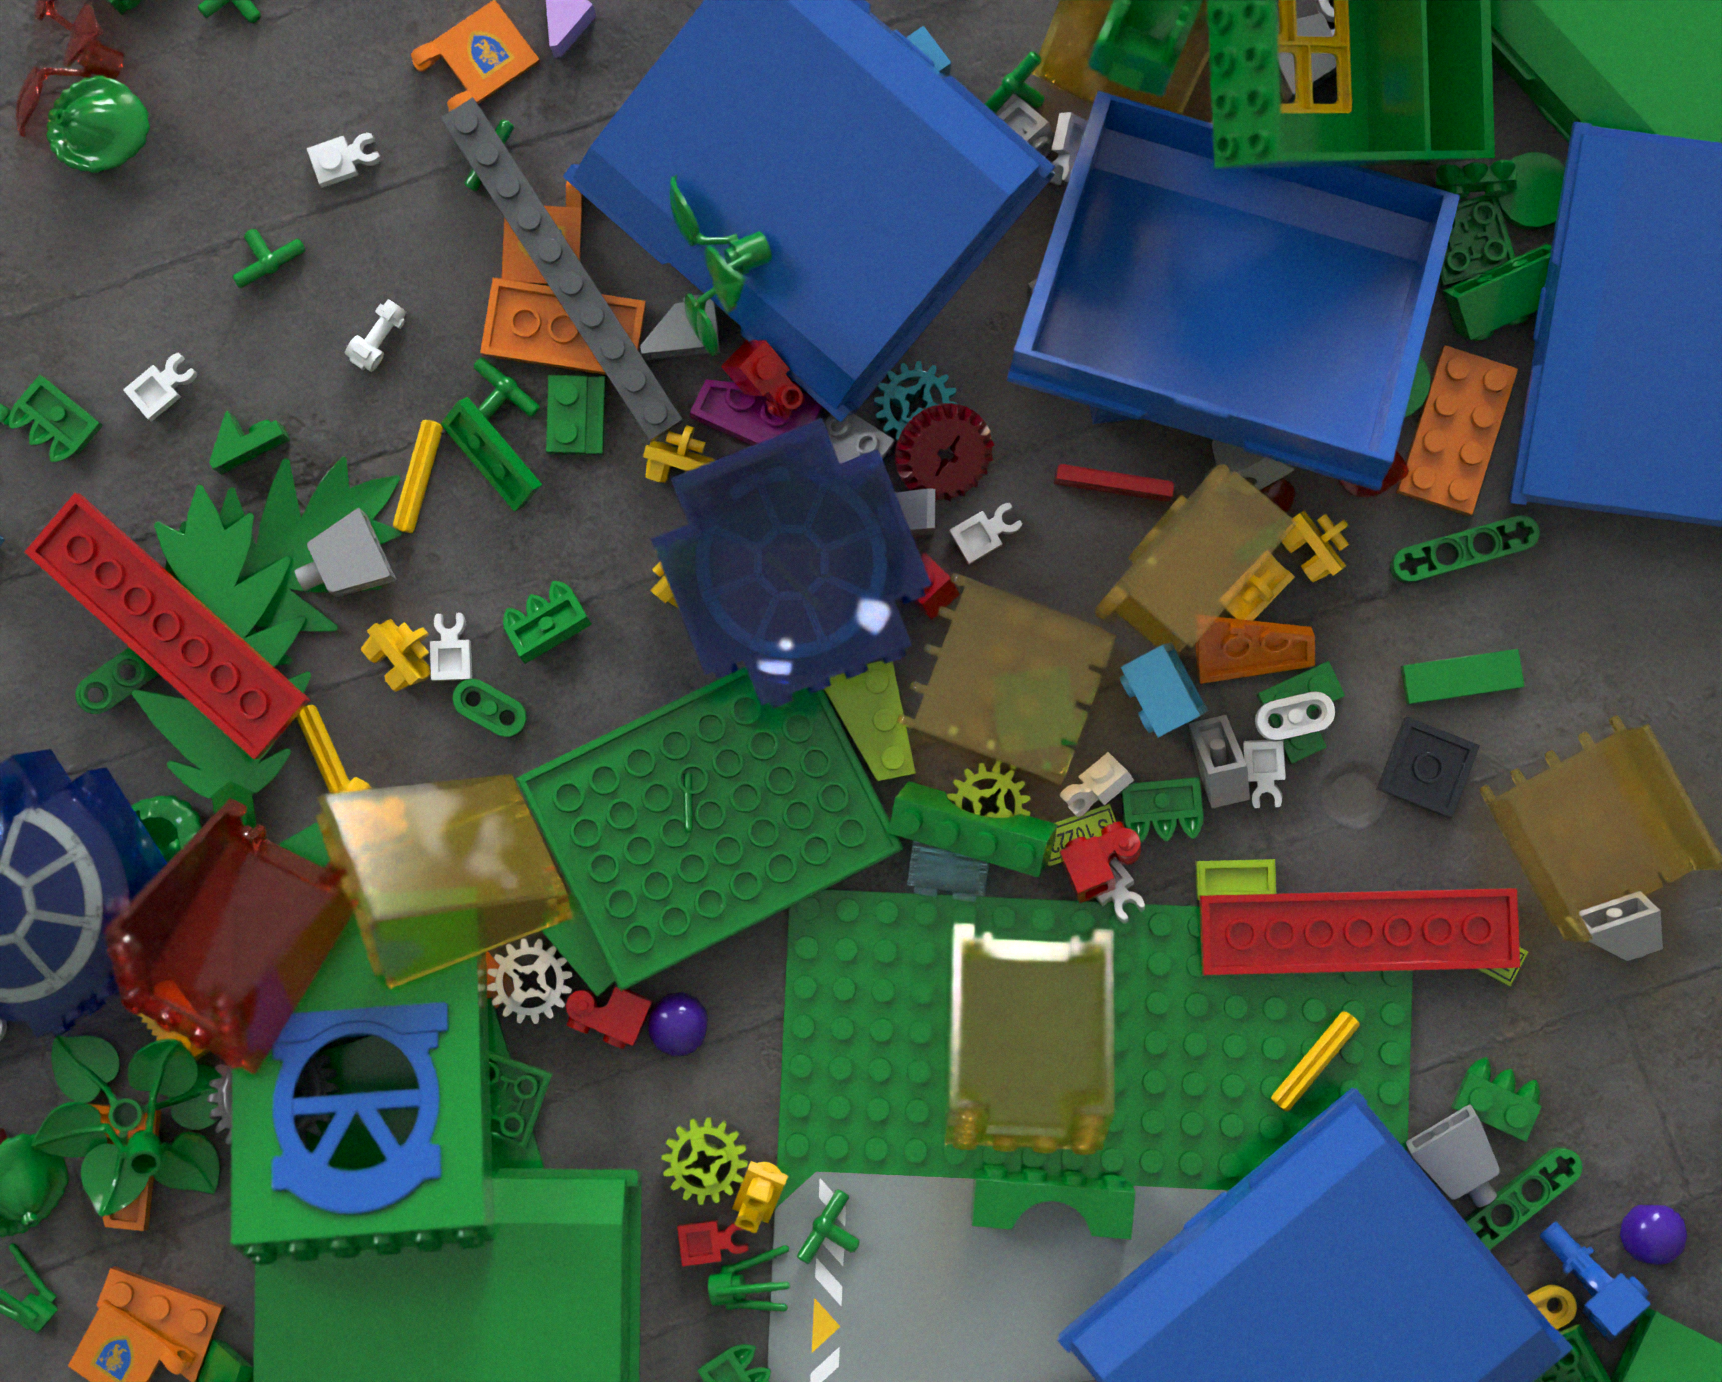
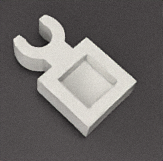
M371 133L359 135L351 145H348L344 136L307 148L318 182L322 188L358 176L356 164L362 163L372 166L381 161L378 152H373L369 155L363 154L364 146L375 142Z
M180 353L169 357L164 371L160 372L157 367L152 365L123 389L151 422L181 398L174 388L179 384H190L198 376L197 372L192 368L187 370L185 374H177V366L185 360Z
M1010 503L999 506L994 517L990 520L981 511L949 530L951 537L968 565L1002 546V542L998 537L1000 533L1013 534L1021 528L1022 522L1020 520L1012 525H1007L1002 521V515L1012 508Z
M456 613L457 622L451 629L444 627L442 614L435 615L434 626L441 634V641H430L432 681L472 679L471 641L460 640V634L466 626V620L462 613Z
M1284 739L1278 741H1244V759L1247 764L1248 781H1257L1258 783L1252 795L1254 808H1260V795L1265 792L1271 793L1275 798V807H1280L1282 792L1275 785V780L1286 779Z
M1113 859L1109 866L1115 877L1116 889L1095 898L1102 907L1112 900L1116 917L1125 924L1128 922V916L1123 911L1125 904L1133 903L1141 912L1145 910V905L1139 894L1127 890L1134 884V879L1121 863Z

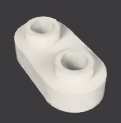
M1309 692L1264 704L1256 714L1255 725L1260 735L1268 740L1278 741L1327 728L1334 719L1335 707L1332 700L1324 693ZM1309 705H1314L1319 710V716L1316 720L1310 719L1306 714ZM1271 714H1277L1281 718L1279 728H1272L1269 725L1268 718Z

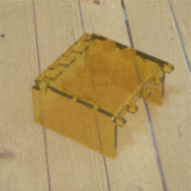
M1222 464L1218 465L1188 499L1181 495L1130 554L1127 559L1133 564L1096 606L1095 615L1099 619H1106L1114 611L1157 648L1172 642L1179 654L1186 645L1191 648L1297 523L1237 472L1233 471L1229 476V468Z
M953 573L950 581L964 587L956 611L940 606L938 615L952 620L942 649L930 644H926L924 648L925 653L938 657L928 686L912 681L909 688L924 694L915 720L906 715H899L897 723L912 728L910 733L994 765L997 763L1002 768L1012 769L1018 774L1057 787L1062 784L1075 751L1060 745L1062 738L1078 743L1088 716V712L1074 707L1075 703L1078 701L1091 706L1102 678L1101 674L1088 670L1089 665L1093 664L1101 668L1106 667L1117 635L1106 632L1103 628Z
M1615 715L1609 718V723L1614 731L1613 734L1595 744L1586 731L1579 734L1578 738L1584 748L1583 750L1561 762L1553 750L1544 753L1550 768L1527 780L1519 768L1510 771L1516 786L1495 797L1487 784L1479 788L1483 799L1552 925L1559 928L1565 941L1588 942L1593 939L1579 911L1625 896L1624 890H1627L1628 894L1641 891L1646 896L1663 887L1662 881L1657 874L1658 872H1661L1664 879L1670 883L1694 869H1722L1721 853L1649 724L1625 728L1619 716Z

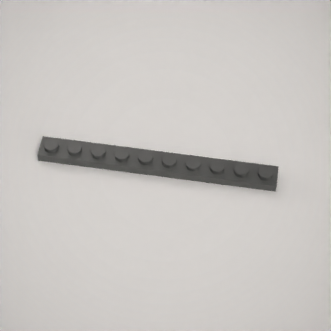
M472 97L442 116L443 124L649 441L653 442L683 423V419L475 99Z

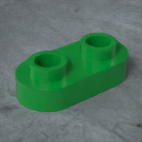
M466 679L459 683L453 692V704L460 714L499 736L514 737L520 734L526 727L528 716L525 707L517 700L481 680ZM473 692H478L481 696V701L477 706H470L468 703V696ZM506 711H512L515 715V720L511 725H504L502 723L501 717Z

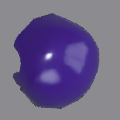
M687 993L667 994L652 1008L648 1021L649 1037L656 1048L672 1057L688 1056L696 1051L697 1047L701 1046L705 1039L708 1022L707 1011L696 997Z
M1637 1205L1623 1218L1620 1236L1624 1249L1635 1260L1648 1264L1664 1265L1673 1262L1684 1252L1687 1231L1684 1219L1673 1208L1664 1205Z

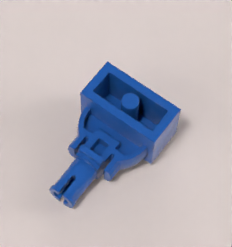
M1557 1221L1551 1224L1539 1236L1564 1263L1561 1266L1564 1269L1563 1273L1566 1276L1573 1273L1593 1297L1585 1304L1582 1313L1609 1343L1642 1316L1651 1305L1646 1300L1647 1296L1650 1295L1649 1292L1634 1276L1627 1279L1621 1273L1613 1280L1590 1257L1594 1253L1591 1246L1588 1248L1586 1246L1581 1247Z

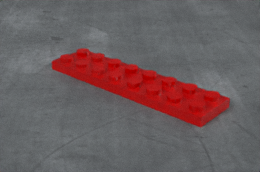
M74 493L25 550V554L254 760H259L310 701L304 693L81 494Z
M1517 888L1199 895L1202 975L1520 968Z

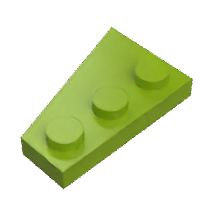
M892 659L816 674L877 782L916 774Z

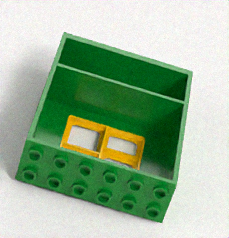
M1207 0L1214 168L1433 165L1495 158L1490 0H1334L1335 33L1332 37L1297 36L1296 0H1278L1279 33L1277 0ZM1279 53H1291L1294 58L1295 101L1292 104H1281ZM1311 53L1333 54L1336 59L1337 101L1334 104L1313 103Z

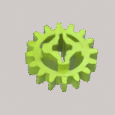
M984 763L978 764V774L975 775L968 768L965 769L964 775L967 780L963 783L960 780L954 779L952 782L958 789L957 794H947V798L955 802V805L961 809L964 797L971 803L973 814L980 815L982 805L978 802L979 798L987 799L999 790L994 806L998 809L997 813L989 812L984 816L995 818L1011 817L1018 814L1030 816L1029 811L1022 809V804L1030 801L1031 798L1027 795L1021 796L1019 792L1024 787L1025 782L1021 781L1014 784L1011 779L1015 771L1011 769L1005 775L1000 774V764L997 763L991 772H987ZM983 779L996 780L991 789L979 790L972 785ZM1008 789L1014 800L1013 814L1005 807L1004 795Z
M707 1116L704 1126H699L697 1120L692 1118L690 1120V1130L688 1131L679 1125L676 1128V1132L680 1138L678 1140L668 1138L666 1144L673 1151L662 1155V1160L671 1162V1167L664 1170V1176L674 1175L676 1179L670 1188L676 1190L682 1186L685 1189L683 1199L686 1201L691 1197L692 1193L697 1194L698 1204L703 1205L706 1195H711L713 1201L718 1203L720 1201V1191L722 1190L731 1196L734 1193L733 1186L731 1185L732 1180L742 1183L744 1179L741 1173L737 1172V1169L748 1166L747 1160L739 1158V1154L746 1151V1144L736 1145L734 1142L739 1132L736 1130L728 1135L725 1132L727 1122L723 1120L717 1128L712 1126V1117ZM705 1134L718 1137L726 1145L718 1147L708 1142ZM690 1139L693 1149L690 1156L679 1160L681 1147ZM704 1150L707 1156H718L717 1159L712 1161L710 1170H705L704 1165L693 1164L699 1158L700 1151ZM732 1160L728 1175L720 1182L717 1172L720 1165ZM693 1174L702 1179L704 1186L693 1184L685 1176Z

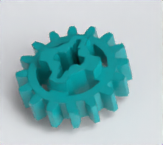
M917 361L915 369L909 371L907 365L902 363L900 367L901 374L898 376L891 370L887 372L889 385L879 382L877 389L884 394V397L874 398V405L883 407V410L876 413L875 418L877 421H887L883 428L885 434L893 430L897 432L896 443L906 424L916 414L924 410L918 407L911 417L908 418L910 403L907 400L914 401L916 397H919L921 391H923L922 406L925 409L937 405V403L933 402L930 394L932 387L939 393L942 404H958L949 401L957 392L956 388H945L949 376L945 374L937 378L935 376V365H932L926 372L922 371L921 361ZM910 380H919L917 385L908 388L900 386L902 383ZM890 401L900 409L901 417L899 422L892 415Z

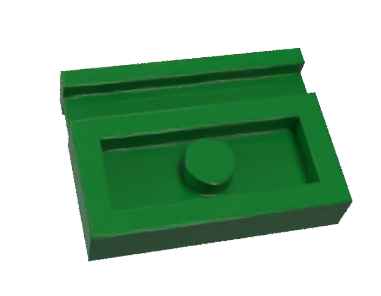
M549 375L547 454L604 455L605 376Z

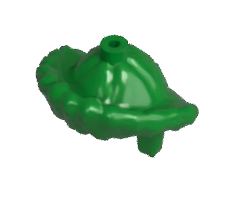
M97 75L92 78L88 77L80 82L73 83L69 89L63 90L60 98L54 101V107L48 113V132L46 137L51 144V151L56 154L60 162L81 172L101 173L123 165L144 147L147 142L146 135L150 129L149 113L140 99L126 85L103 75Z
M161 795L142 799L131 805L127 810L121 811L113 823L108 826L107 832L101 839L102 846L99 848L98 855L100 858L99 866L103 870L104 878L123 893H133L136 896L144 894L153 896L182 884L185 879L195 873L203 852V830L198 812L193 810L188 801L180 800L174 795Z
M22 1133L15 1138H7L0 1144V1238L24 1234L31 1227L39 1225L40 1221L47 1218L51 1210L59 1204V1200L66 1191L69 1174L64 1157L33 1149L32 1140L36 1133L31 1135Z

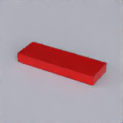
M1066 464L1058 465L1054 478V484L1164 502H1168L1172 498L1174 490L1173 481Z

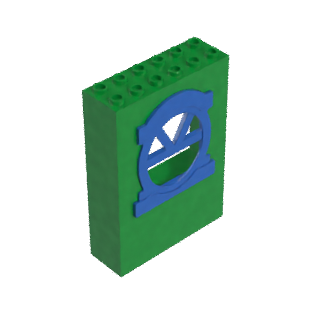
M476 889L234 906L231 1245L248 1260L252 1259V1264L269 1265L277 1263V1257L293 1256L294 1261L308 1262L318 1260L319 1254L335 1253L336 1258L345 1259L359 1257L360 1251L376 1250L378 1255H396L401 1253V1248L418 1246V1251L436 1252L443 1250V1244L459 1243V1248L475 1249L483 1247L484 1241H493L494 1209L485 911ZM373 1035L394 1044L411 1062L420 1089L293 1099L297 1080L309 1059L324 1045L341 1037ZM419 1108L413 1132L404 1146H399L377 1111ZM355 1113H359L384 1153L386 1162L362 1171H342L329 1167L328 1162ZM336 1114L316 1151L309 1153L297 1134L293 1120L294 1117Z

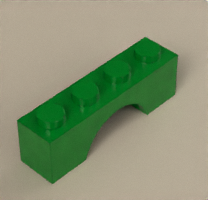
M908 781L895 797L888 833L1039 877L1051 858L1058 824L1023 814L1005 818L973 814L954 805L947 798L946 792Z
M987 1165L984 1166V1170H974L971 1223L975 1227L1012 1230L1017 1219L1025 1210L1038 1203L1055 1201L1067 1204L1077 1210L1085 1219L1091 1236L1132 1239L1136 1192L1132 1183L1126 1182V1178L1116 1175H1105L1102 1180L1087 1179L1086 1174L1079 1172H1064L1063 1177L1047 1176V1172L1041 1169H1024L1023 1174L1009 1173L1008 1169L1003 1166Z

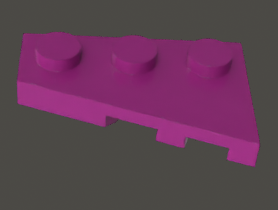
M706 379L690 411L689 418L795 465L823 406L808 393H802L805 402L797 407L796 411H792V415L787 420H783L768 412V407L765 403L767 398L765 396L745 395L734 382Z

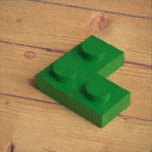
M1329 661L1256 694L1261 706L1271 701L1309 692L1324 693L1332 702L1345 696ZM1309 705L1306 710V714L1310 719H1313L1310 712L1318 709L1314 705ZM1277 714L1269 716L1268 721L1271 727L1279 728L1281 718ZM1319 731L1284 739V754L1289 764H1293L1327 748Z

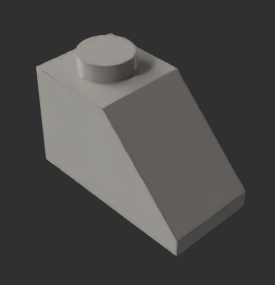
M693 295V296H694V298H695L696 301H697V299H698L700 296H702V295ZM708 300L705 305V313L708 315L716 332L718 352L720 353L716 306L712 300ZM675 303L640 345L644 361L709 354L691 329L685 312V303Z
M935 489L887 494V504H879V520L883 528H886V538H896L897 536L901 538H933L935 530Z
M1222 715L1188 723L1201 781L1211 807L1216 808L1250 800L1247 764L1227 716Z
M1641 891L1569 915V922L1589 942L1626 961L1641 958L1663 949L1661 910Z

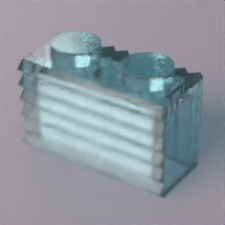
M912 840L906 885L914 886L913 894L937 897V891L940 889L953 891L952 899L976 902L977 895L985 896L990 863Z

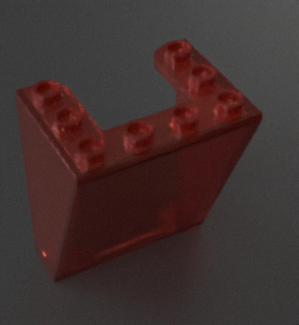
M230 798L104 932L109 948L108 952L115 971V979L121 995V1003L129 1012L135 1015L143 1014L154 1020L164 1031L169 1033L174 1031L186 1037L196 1048L203 1051L208 1049L221 1056L229 1066L233 1068L241 1067L255 1074L366 890L362 864L345 856L338 865L330 860L322 868L267 840L264 826L258 824L254 829L248 825L244 826L241 817L247 812V807Z

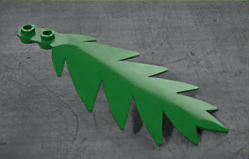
M341 457L322 478L301 517L290 461L287 458L282 460L264 507L257 543H255L252 535L244 565L235 584L236 586L286 556L291 558V563L278 590L255 626L270 628L303 615L305 622L300 631L334 632L338 629L337 624L291 591H304L296 577L295 570L314 561L307 546L310 540L358 508L367 514L380 545L401 536V531L373 520L387 503L400 481L399 475L370 480L349 488L347 458ZM233 487L227 490L219 516L225 530L245 516L236 490ZM183 521L179 528V531L184 534L187 521ZM166 560L164 569L180 582ZM325 583L304 591L329 593ZM382 585L362 591L379 590L382 588ZM251 629L250 632L246 635V637L257 632ZM128 647L78 684L75 692L76 702L83 711L89 714H102L132 694L134 689H139L159 673ZM284 654L276 666L289 665L292 659ZM122 666H132L135 669V676L132 679L123 678L120 674ZM90 689H100L103 693V699L100 702L90 701L88 698V691Z
M199 484L196 486L188 511L185 534L159 521L155 522L154 528L162 552L181 584L275 668L296 638L305 622V617L300 615L246 637V635L260 619L278 590L291 563V558L286 556L235 586L251 544L254 514L248 513L225 530L216 507L204 486ZM306 671L288 680L304 693L311 678V673ZM134 689L132 696L151 722L187 760L198 767L172 760L167 763V767L183 784L199 795L208 799L212 798L219 856L222 866L226 871L234 875L249 874L257 867L260 860L258 856L260 855L253 794L259 792L273 780L290 756L291 750L285 748L260 761L271 749L270 747L259 760H254L188 699ZM232 813H237L241 815L243 821L239 825H232L228 822L227 817ZM236 851H242L247 855V860L243 863H237L233 860L232 855Z

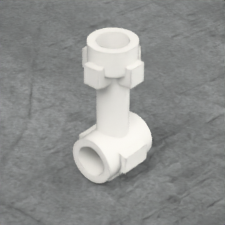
M389 299L384 305L380 304L375 310L380 318L365 340L357 335L350 341L345 350V355L350 357L349 361L362 370L366 368L372 372L378 367L384 356V352L379 350L378 347L393 326L401 329L406 322L403 318L407 312Z

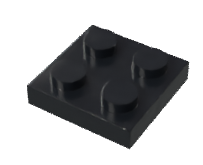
M1404 717L1376 790L1446 818H1453L1480 745L1410 717Z

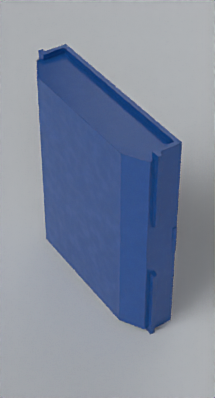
M704 0L592 143L580 165L571 164L562 177L661 264L670 263L703 293L713 288V279L706 267L704 258L705 247L709 245L696 244L691 247L680 233L670 207L671 177L677 175V187L692 210L699 225V231L703 236L727 237L736 233L738 238L741 239L758 231L762 232L769 244L772 261L749 270V273L742 275L746 280L735 310L727 312L717 295L710 299L741 326L740 334L748 341L766 340L789 367L790 370L786 375L838 421L843 422L847 416L858 411L878 387L879 382L881 383L887 376V372L894 368L1055 176L1056 173L1053 170L1056 166L953 76L945 77L934 68L935 63L898 30L892 31L870 12L871 5L866 0ZM729 244L711 245L726 262L724 250L729 248Z
M1097 91L1014 349L1007 381L1133 419L1153 421L1243 448L1248 453L1379 491L1382 481L1393 462L1460 195L1360 166L1214 168L1212 123Z
M1574 122L1572 124L1545 287L1541 289L1533 334L1535 347L1509 494L1510 503L1526 505L1527 502L1722 527V143L1595 127L1589 123Z
M1353 1087L1227 1193L1222 1192L1184 1224L1182 1231L1058 1334L1059 1338H1057L1067 1353L1072 1351L1097 1382H1534L1573 1349L1564 1336L1543 1316L1366 1104L1367 1101L1361 1093Z

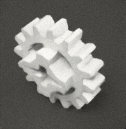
M525 938L521 939V949L516 950L510 943L506 945L509 954L506 958L498 954L495 955L494 959L500 966L498 969H488L487 973L496 977V982L488 985L487 990H497L498 996L492 1001V1004L498 1005L503 1002L506 1005L502 1014L504 1017H507L514 1011L517 1013V1023H522L525 1015H531L533 1023L537 1024L539 1013L544 1012L551 1019L554 1017L551 1009L554 1004L562 1008L565 1006L560 995L561 993H571L572 988L563 985L564 979L572 977V972H562L561 966L567 960L564 957L557 960L553 957L557 949L554 945L545 951L542 949L543 943L541 939L536 941L534 947H529ZM525 954L539 956L535 963L531 965L521 966L514 961L515 958ZM550 964L553 966L557 978L555 990L546 983L545 971ZM514 969L526 974H530L533 970L539 974L537 982L541 984L540 987L546 993L534 988L528 989L527 992L521 988L523 981L519 978L520 975L514 972ZM504 972L513 978L514 991L510 997L507 996L503 986ZM538 996L546 1001L538 1007L527 1008L520 1006L525 998Z

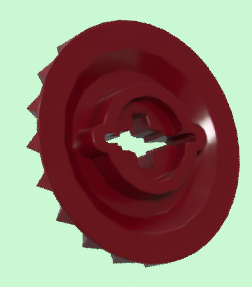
M943 403L922 410L906 424L897 441L895 462L901 480L911 491L935 489V502L937 500L951 502L953 497L965 496L966 491L972 487H978V481L983 475H988L987 467L989 462L993 461L992 447L995 446L991 438V430L978 413L960 404ZM951 445L950 450L954 453V456L951 459L944 458L941 463V457L937 454L940 449L947 450Z

